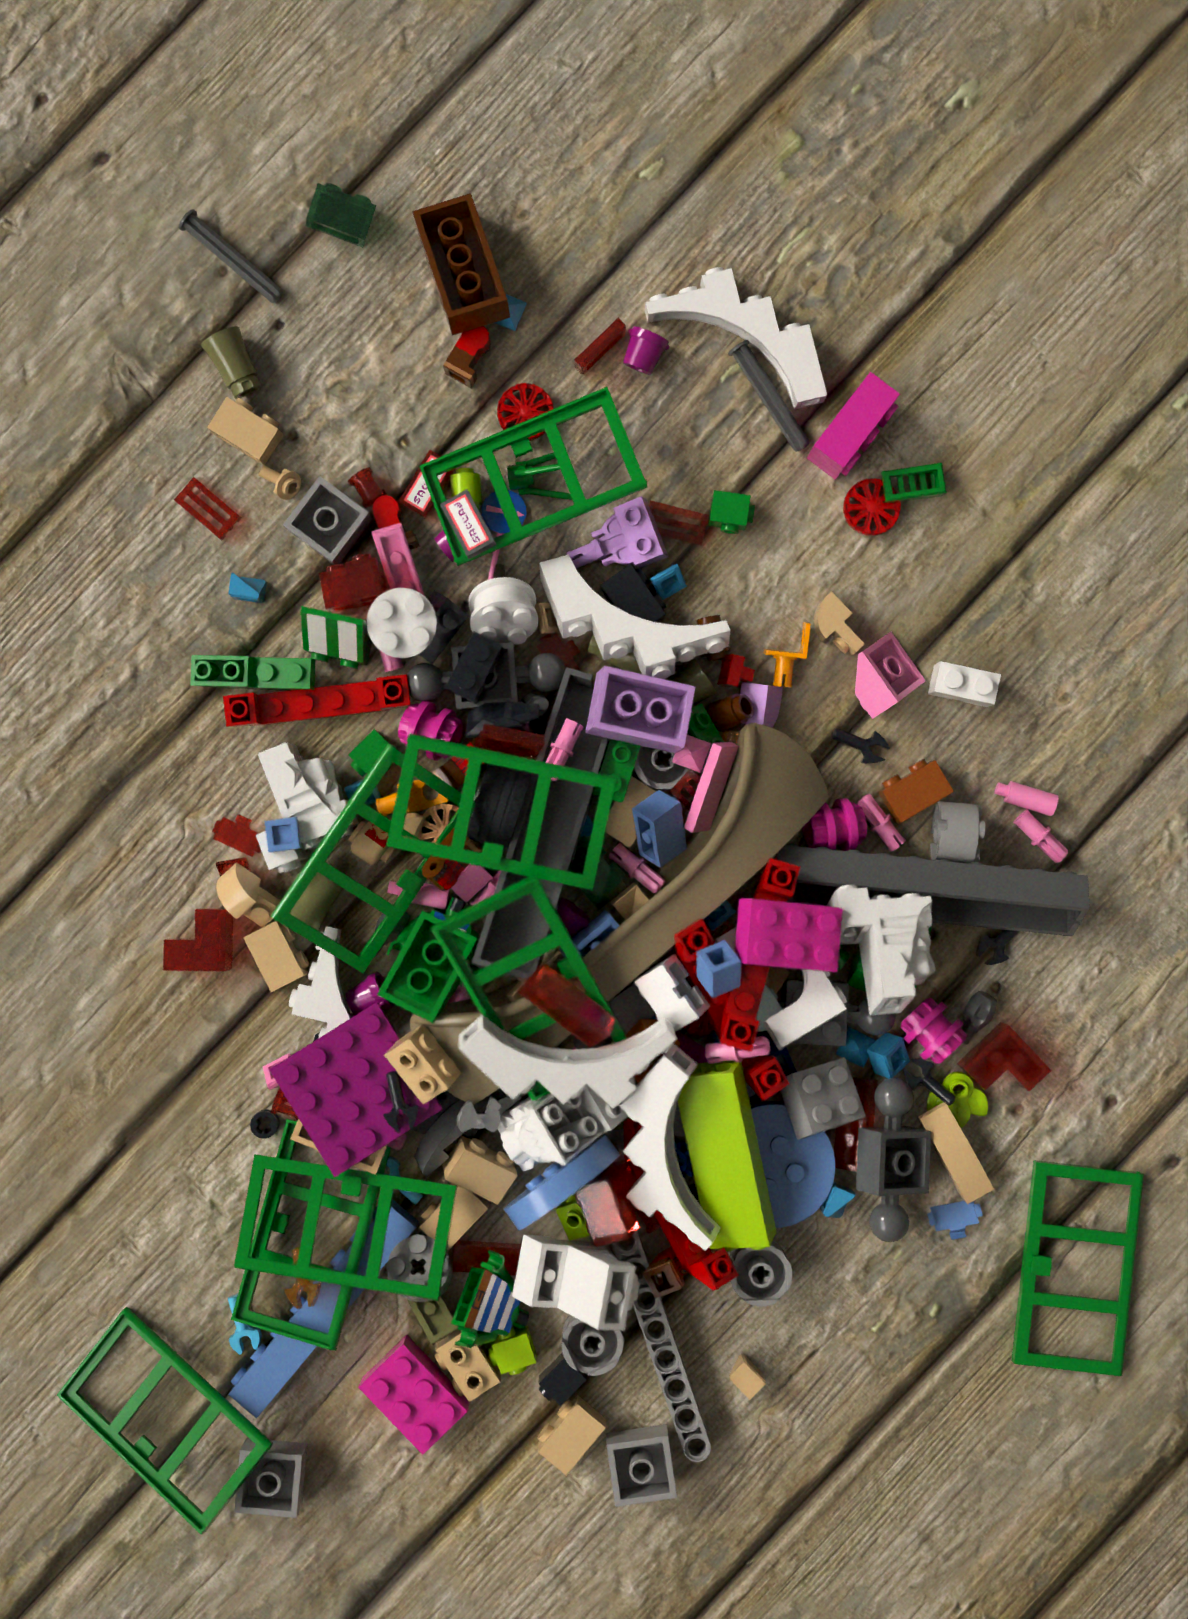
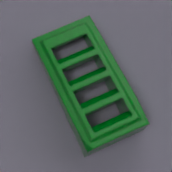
M942 463L881 472L886 503L934 498L947 493ZM925 474H930L932 489H927ZM915 475H919L921 490L916 491ZM904 476H908L910 492H905ZM891 478H897L898 494H893Z

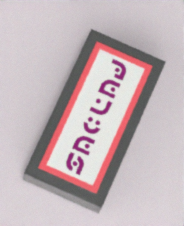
M467 489L440 504L469 560L497 545Z

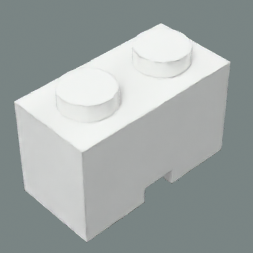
M940 661L933 667L928 694L989 707L995 705L1001 674Z
M675 954L647 970L635 981L641 996L648 1001L655 1011L658 1021L665 1017L673 1025L674 1032L699 1018L710 1007L698 987L694 986L691 988L685 978L689 974Z

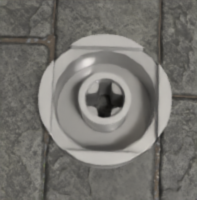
M640 746L633 769L635 775L643 784L651 789L660 791L678 787L686 781L692 770L672 763L675 753ZM661 751L663 755H670L671 758L668 760L669 767L665 768L662 764L656 765L655 761L658 758V752Z
M938 801L934 808L931 823V834H933L934 843H930L931 860L949 859L953 862L967 864L979 862L980 848L977 847L978 839L983 840L985 836V821H980L981 805Z
M417 1234L399 1242L392 1250L386 1265L389 1280L427 1285L435 1239ZM448 1253L446 1254L440 1296L446 1292L452 1279V1262ZM418 1263L420 1265L425 1264V1274L416 1273L415 1266ZM402 1295L413 1302L434 1301L432 1299Z
M772 1241L770 1247L761 1250H753L751 1248L732 1250L729 1257L739 1276L731 1280V1284L738 1296L745 1302L758 1307L770 1306L779 1301L789 1290L792 1283V1268L779 1243ZM758 1266L764 1267L761 1276H756L755 1274Z
M569 1315L564 1322L562 1331V1352L569 1366L576 1371L591 1376H598L609 1372L617 1365L624 1347L623 1330L596 1329ZM588 1336L598 1337V1343L594 1344L591 1340H588Z

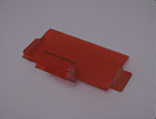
M557 633L553 636L547 634L539 639L541 643L536 647L541 654H555L562 659L566 667L580 670L573 660L574 656L580 653L573 640L568 641L564 645Z
M238 814L235 822L225 817L221 821H216L212 832L216 833L213 837L214 840L253 857L255 852L261 853V848L256 838V835L259 833L251 830L249 826L252 822L251 819Z

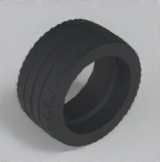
M488 764L467 832L469 839L484 844L485 841L504 845L503 850H508L532 773Z

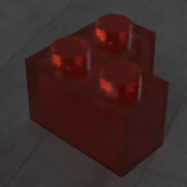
M370 554L356 555L352 557L351 562L345 563L346 568H344V564L331 565L326 567V572L319 573L325 609L328 612H338L372 605L376 598L387 591L383 566L376 557L371 558Z
M225 908L195 909V938L164 939L163 971L225 972L231 970L233 916Z
M1003 1022L994 1027L957 1063L972 1081L983 1090L989 1088L1006 1071L1021 1088L1030 1092L1052 1071L1019 1035Z
M630 1159L611 1163L601 1173L576 1191V1202L582 1208L586 1219L587 1232L593 1238L596 1247L627 1240L640 1228L631 1202L626 1197L637 1180Z

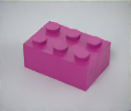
M870 371L814 444L807 459L834 480L841 473L847 476L861 457V454L857 451L859 449L863 452L866 451L880 432L876 428L877 425L883 428L899 407L894 402L900 394Z
M739 899L735 954L741 960V963L837 972L843 908L758 899Z
M407 1334L362 1377L358 1387L422 1455L468 1412L470 1403L465 1395L460 1396L456 1392L452 1381Z

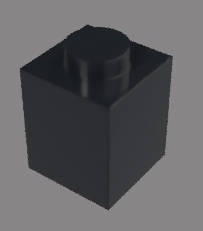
M562 1352L539 1375V1390L548 1401L552 1402L555 1400L561 1406L587 1380V1374L571 1368Z

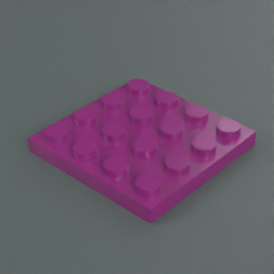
M378 1002L269 1069L334 1177L410 1130L408 1116L402 1110H400V1114L397 1117L400 1132L395 1131L383 1116L384 1113H389L393 1107L386 1074L390 1071H396L384 1054L400 1038ZM399 1075L405 1103L411 1107L418 1105V1116L414 1127L443 1109L436 1097L422 1104Z

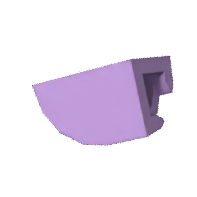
M742 682L740 695L744 694L749 697L754 710L753 716L745 724L758 723L772 728L778 718L783 687Z

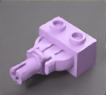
M642 496L614 507L615 514L605 521L601 529L591 533L592 537L595 538L591 543L567 552L576 569L598 559L602 561L604 566L618 563L621 565L634 564L639 568H643L669 557L649 503Z

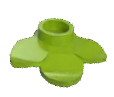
M956 1071L945 1077L942 1085L956 1096L955 1102L948 1107L960 1128L967 1124L971 1114L977 1116L987 1115V1097L982 1090L974 1087L969 1075ZM958 1084L964 1086L963 1089L960 1091L953 1090V1088ZM932 1092L927 1097V1111L943 1103Z

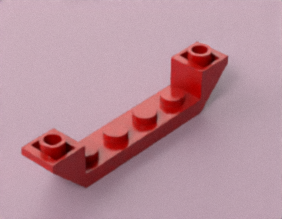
M407 674L379 677L375 681L315 687L314 690H290L265 694L252 692L223 696L226 727L270 725L381 712L411 705Z
M769 858L753 899L787 902L789 898L793 897L800 866ZM741 963L740 987L728 992L723 1010L720 1044L752 1052L760 1022L756 1020L770 966Z
M699 919L674 934L677 958L689 974L686 978L691 987L697 986L710 1005L705 1013L720 1040L722 1016L728 992L712 998L697 978V951L715 944L703 919ZM761 1055L743 1058L741 1064L745 1081L761 1100L765 1101L789 1085L776 1057Z
M631 1118L623 1122L624 1149L643 1127L639 1122ZM624 1153V1158L637 1180L645 1170L633 1164ZM658 1210L654 1212L684 1270L713 1291L739 1276L724 1247L714 1252H711L710 1248L705 1251L698 1244L690 1241L687 1235L675 1224L668 1222Z

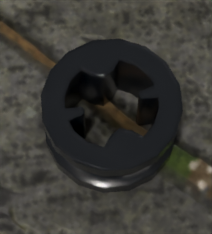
M261 1110L252 1117L250 1129L258 1138H269L279 1129V1117L272 1110ZM262 1116L263 1120L267 1117L271 1119L272 1122L269 1124L272 1129L268 1132L267 1128L263 1131L259 1129L258 1126L261 1124L258 1119Z

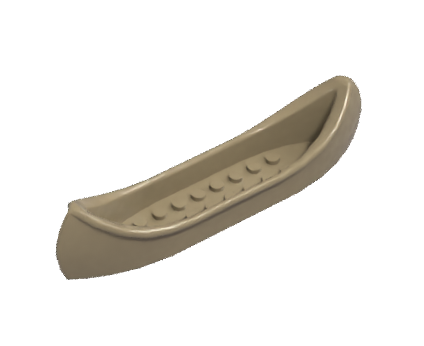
M758 723L744 726L739 734L737 741L739 747L710 830L693 833L686 841L687 849L655 871L665 879L664 886L659 892L655 894L642 884L638 886L649 901L630 918L625 920L615 907L608 912L618 923L619 927L583 957L607 1002L675 944L674 934L695 921L706 918L768 862L769 858H773L828 800L829 796L824 779L813 759L796 741L786 734ZM562 953L540 967L537 979L544 987L539 991L512 1002L506 995L520 981L517 980L497 991L486 994L507 1031L586 992L578 976L566 981L557 965V962L564 959ZM472 999L446 1004L434 1024L412 1014L410 1018L411 1031L424 1024L461 1071V1075L447 1089L448 1092L465 1102L471 1100L473 1105H475L500 1088L459 1050V1035L481 1016ZM592 1004L522 1040L547 1048H554L595 1014L597 1010Z

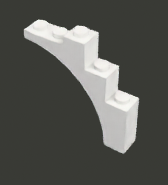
M716 267L706 271V275H702L700 289H697L696 286L686 287L680 290L679 294L672 296L658 294L651 297L649 302H645V314L648 323L669 319L695 320L719 326L740 336L744 340H749V344L759 350L777 371L787 388L794 410L825 401L827 392L810 325L801 326L800 323H792L782 328L783 331L779 332L771 297L762 298L761 295H754L746 298L744 303H740L732 268L723 270V267Z
M569 554L539 563L540 580L562 638L578 637L592 630L603 660L622 658L628 653L633 652L641 674L666 679L675 673V662H687L695 656L705 653H717L729 647L730 628L726 620L705 625L681 626L645 620L611 605L593 591L578 573Z
M326 926L325 932L321 933L340 944L342 930ZM316 945V950H320L317 962H312L308 979L312 980V985L299 984L298 990L293 989L289 1000V1007L293 1008L292 1015L327 1022V1028H321L320 1038L353 1016L344 998L339 978L338 958Z
M481 1015L459 1035V1050L512 1100L520 1093H527L534 1086L535 1081L538 1080L562 1104L570 1098L579 1096L584 1090L585 1085L588 1084L610 1107L614 1108L620 1102L624 1103L632 1097L634 1090L637 1089L634 1075L645 1071L650 1061L659 1053L667 1052L676 1040L673 1025L663 1017L645 1031L618 1043L599 1048L578 1050L547 1048L523 1041L501 1030L489 1019Z
M673 1043L672 1047L663 1054L636 1085L637 1089L634 1090L632 1097L620 1106L632 1120L639 1122L643 1126L623 1151L633 1164L645 1170L633 1184L626 1197L635 1208L643 1211L649 1217L656 1210L661 1212L668 1222L675 1224L687 1235L690 1241L698 1244L706 1251L714 1242L721 1227L702 1209L688 1188L679 1167L674 1147L673 1129L678 1098L697 1063Z

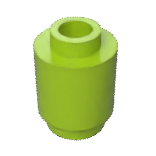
M473 468L456 469V474L450 476L451 498L467 489L480 512L479 505L482 504L480 474L474 473Z

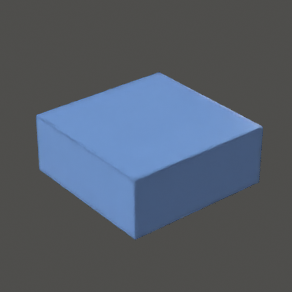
M298 817L264 821L268 852L302 848Z

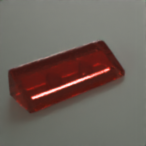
M545 963L540 965L518 989L519 994L590 1048L611 1035L616 1021L615 1017Z
M852 1077L866 1117L836 1127L834 1157L835 1168L857 1172L859 1127L874 1126L876 1106L874 1094L878 1087V1080Z
M458 1240L453 1245V1272L470 1273L471 1267L485 1269L481 1267V1263L488 1262V1250L503 1255L505 1258L504 1265L510 1275H516L522 1244Z

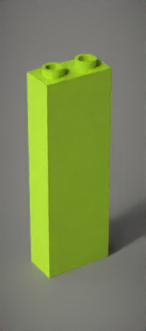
M723 1061L714 1064L697 1063V1066L683 1086L678 1098V1105L700 1206L721 1227L710 1249H721L724 1247L726 1251H732L737 1248L761 1250L770 1247L777 1230L742 1064L736 1061Z

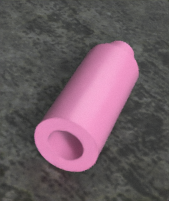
M1010 781L1008 785L998 782L994 794L1003 796L1006 803L1048 816L1054 814L1058 804V795Z
M390 881L387 893L395 894L399 897L403 889L396 885L397 882ZM424 883L411 903L446 910L450 889L442 891L432 884Z

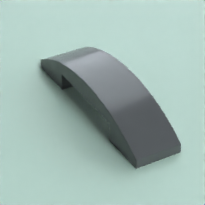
M499 1088L473 1106L476 1113H484L490 1097H494L501 1105V1108L498 1110L501 1115L522 1097L519 1094L512 1100ZM461 1099L447 1109L433 1123L415 1152L414 1157L425 1177L450 1158L445 1148L464 1133L459 1130L457 1125V1115L465 1104V1101Z

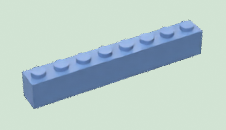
M393 1199L380 1270L388 1262L394 1247L402 1240L408 1238L419 1222ZM377 1206L373 1213V1220L370 1224L357 1272L358 1275L366 1276ZM356 1231L349 1239L351 1242L354 1240ZM352 1245L346 1252L343 1249L338 1251L330 1261V1264L333 1266L332 1269L345 1272ZM313 1281L310 1288L314 1291L307 1299L301 1296L290 1309L293 1316L288 1321L328 1333L341 1285ZM353 1287L348 1308L364 1291L363 1288ZM271 1332L270 1335L274 1338L266 1347L262 1343L250 1357L254 1361L247 1370L242 1367L230 1382L234 1386L228 1395L257 1418L317 1346Z

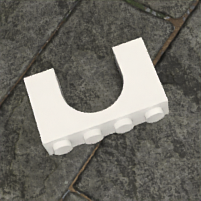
M737 927L715 940V944L725 940L735 953ZM801 969L804 977V987L800 998L795 1003L764 1021L763 1025L778 1050L795 1042L847 1009L844 1005L847 1000L838 986L833 987L827 978L830 976L829 971Z

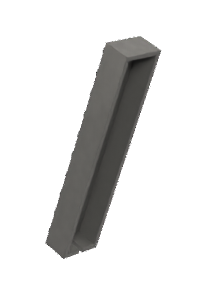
M566 667L537 757L538 761L546 762L552 750L550 744L555 743L565 723V719H570L584 728L572 749L573 756L568 757L564 766L600 773L610 739L585 733L594 690L592 689L594 684L592 674ZM532 773L505 858L521 861L539 774ZM559 778L556 781L551 780L534 864L571 871L594 797L595 786ZM501 871L494 894L529 876ZM539 879L558 912L566 884ZM531 893L487 914L472 961L475 967L483 969L551 934L552 930ZM544 954L503 975L535 985Z
M786 844L774 856L776 860L800 866L792 898L787 900L788 903L827 906L836 889L844 885H856L857 888H868L869 900L878 895H888L890 898H901L903 895L918 893L920 897L931 896L932 923L1073 936L1080 925V921H1083L1090 909L1088 875H1078L1071 871L1058 873L1048 872L1041 868L1028 870L1018 869L1010 865L998 867L984 865L980 862L967 864L953 862L949 859L937 861L923 859L919 856L897 857L888 853L867 854L861 853L858 850L837 851L830 850L827 847H800L796 844Z

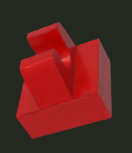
M736 654L725 655L726 658L723 659L717 685L729 688L738 687L739 681H753L755 670L743 666L745 657Z

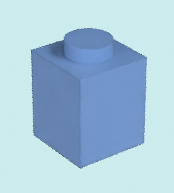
M725 940L697 951V978L712 998L740 987L741 960Z

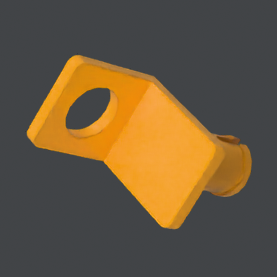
M803 622L800 652L764 649L763 653L765 655H773V658H776L773 686L782 687V677L784 674L783 686L792 688L794 660L798 658L807 659L811 623Z
M419 779L415 780L412 784L407 814L448 802L449 799L439 793L436 799L428 800L423 794V788L426 784ZM397 792L376 799V807L379 813L384 816L393 813Z

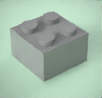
M319 476L284 522L283 526L295 537L338 567L371 523L373 517L367 510Z
M845 1057L786 1076L789 1085L780 1090L797 1140L866 1117Z
M667 1424L606 1433V1446L615 1507L677 1498Z
M249 1438L245 1440L240 1449L239 1466L256 1445ZM271 1440L273 1442L271 1449L236 1492L234 1513L297 1518L303 1504L308 1443Z

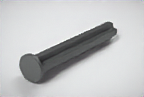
M194 209L188 211L183 216L178 226L181 231L187 230L271 303L275 304L283 295L282 289L201 221Z
M749 340L739 343L728 352V355L735 358L795 452L801 451L808 446L809 439L749 348Z

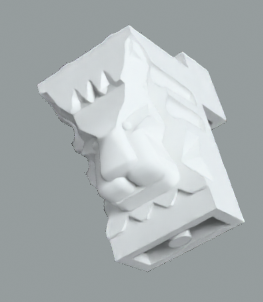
M288 742L258 753L282 818L298 817L302 848L268 852L266 831L256 835L268 869H278L279 873H286L302 867L300 861L308 858L305 850H312L318 847L348 803L347 800H344L342 788L336 781L333 762L322 758L304 760L300 756L297 745ZM357 817L354 818L341 838L353 833V827L359 825Z
M844 885L836 889L828 902V907L843 908L840 945L859 944L870 1015L901 1013L916 996L914 985L922 984L927 977L935 972V964L929 952L931 940L928 927L932 926L931 896L920 897L918 893L903 895L901 898H890L888 895H878L869 900L868 888Z
M586 1084L579 1096L570 1098L564 1104L552 1093L535 1101H532L530 1097L517 1101L500 1115L498 1130L501 1134L503 1148L510 1160H514L522 1171L534 1168L538 1163H551L554 1161L560 1163L561 1166L567 1164L603 1133L614 1129L628 1115L620 1107L622 1105L621 1102L614 1108L610 1107Z
M523 1234L512 1297L531 1307L558 1308L596 1329L624 1330L627 1312L633 1307L634 1301L637 1300L640 1283L635 1273L636 1266L629 1262L618 1261L608 1243L558 1240L550 1236Z

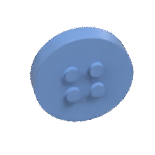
M759 1102L750 1107L776 1228L788 1227L810 1217L828 1197L835 1176L834 1151L825 1132L797 1140L784 1102Z
M603 1134L567 1164L561 1166L560 1163L554 1162L548 1166L545 1172L542 1173L544 1176L539 1174L526 1184L528 1189L504 1208V1211L516 1228L521 1230L541 1218L586 1185L615 1161L620 1153L607 1135Z

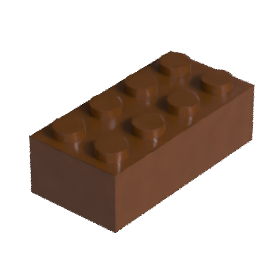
M471 193L412 211L417 232L452 336L510 318L508 300Z

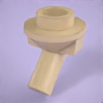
M263 465L258 476L276 484L274 493L283 500L293 498L300 490L301 477L295 471L284 468L282 473H279Z

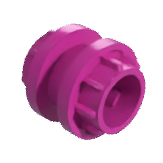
M422 701L420 704L415 703L407 707L399 723L398 737L400 742L405 744V748L410 733L460 744L464 725L462 720L456 717L454 710L444 708L437 714L434 703ZM426 750L427 758L434 761L452 757Z
M840 798L834 801L832 809L825 802L802 827V831L808 848L827 847L830 850H835L836 845H839L843 851L855 850L857 845L862 844L863 840H865L867 823L864 811L860 805L850 802L847 798Z
M927 998L901 1022L900 1027L907 1034L904 1040L908 1044L915 1038L925 1048L920 1054L924 1060L929 1057L935 1064H940L966 1040L967 1034L960 1028L964 1023L959 1018L952 1024L942 1014L947 1008L943 1001L937 1004L932 998Z

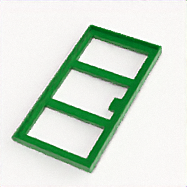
M608 387L419 466L457 566L648 488L647 480L644 479ZM602 407L632 481L586 500L557 425ZM546 431L574 505L522 526L494 452L511 445L516 458L533 451L528 438ZM482 457L510 532L494 538L497 545L469 560L440 505L446 501V497L438 475Z
M410 733L407 738V746L386 846L529 877L536 874L538 879L593 890L614 788L617 785V777ZM420 749L469 759L451 846L402 836ZM482 762L539 774L521 861L502 857L504 845L485 841L482 853L464 849ZM552 777L601 787L583 874L534 864Z
M387 744L271 914L275 921L293 930L361 973L365 972L427 879L422 874V869L430 855L418 853L425 857L416 872L413 873L406 869L400 876L396 885L401 887L403 891L394 904L326 862V859L357 814L389 834L391 820L365 804V802L392 762L401 768L403 766L405 755L397 750L394 745ZM417 763L414 776L459 806L462 793ZM458 810L435 843L440 844L450 831L455 828ZM403 829L402 836L419 839ZM317 872L386 915L359 955L290 914Z
M536 874L435 924L431 928L481 1015L485 1016L501 1030L522 1040L593 1004L614 1043L628 1039ZM531 893L553 933L473 973L450 933ZM561 946L566 955V958L557 962L566 981L578 976L586 992L507 1031L481 985ZM537 1080L527 1093L531 1100L535 1101L551 1092Z
M286 1120L276 1158L292 1160L296 1141L290 1138L297 1124L296 1120ZM387 1146L377 1173L379 1174L385 1173L391 1150L389 1146ZM272 1170L252 1242L250 1257L297 1265L298 1258L268 1250L267 1247L271 1232L285 1234L289 1223L290 1215L277 1212L281 1196L286 1195L308 1202L310 1189L286 1182L288 1172ZM368 1185L364 1204L323 1193L321 1206L360 1217L347 1262L346 1273L357 1274L380 1191L378 1186ZM311 1262V1266H310V1267H314V1268H321V1269L339 1271V1270L332 1269V1268H329V1267H325V1266H322V1265H319V1264H315V1263H312V1262ZM244 1271L231 1320L330 1351L337 1350L353 1287L341 1285L328 1333L250 1310L260 1272Z
M254 1154L234 1268L439 1300L457 1186L379 1173L375 1175L370 1172L347 1169L334 1177L327 1165ZM265 1169L313 1176L297 1265L250 1257ZM326 1178L342 1181L340 1194L360 1197L362 1184L381 1187L366 1276L310 1267ZM394 1189L442 1196L427 1285L379 1278Z
M1033 1160L1011 1359L1014 1364L1122 1376L1144 1173ZM1047 1176L1131 1185L1125 1233L1042 1223ZM1040 1236L1124 1246L1118 1301L1035 1291L1036 1275L1050 1276L1052 1268V1257L1039 1255ZM1033 1305L1116 1314L1112 1360L1105 1361L1028 1352Z
M128 1307L120 1312L57 1394L80 1419L200 1534L208 1530L273 1445L271 1440ZM130 1326L162 1358L112 1423H110L78 1391ZM173 1366L211 1404L159 1470L148 1460L157 1448L152 1441L143 1435L133 1445L121 1432ZM222 1412L256 1445L207 1509L202 1512L169 1479Z

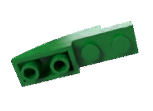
M192 655L190 686L259 690H314L316 659Z

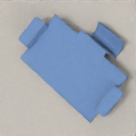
M961 1201L930 1207L931 1212L927 1214L930 1225H935L936 1231L950 1229L951 1240L965 1238V1226L979 1224L978 1217L983 1216L980 1204H974V1201L969 1204Z

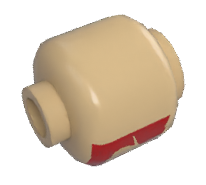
M361 821L348 840L351 842V852L369 865H375L380 860L386 863L396 848L386 846L389 834L369 821L367 823Z

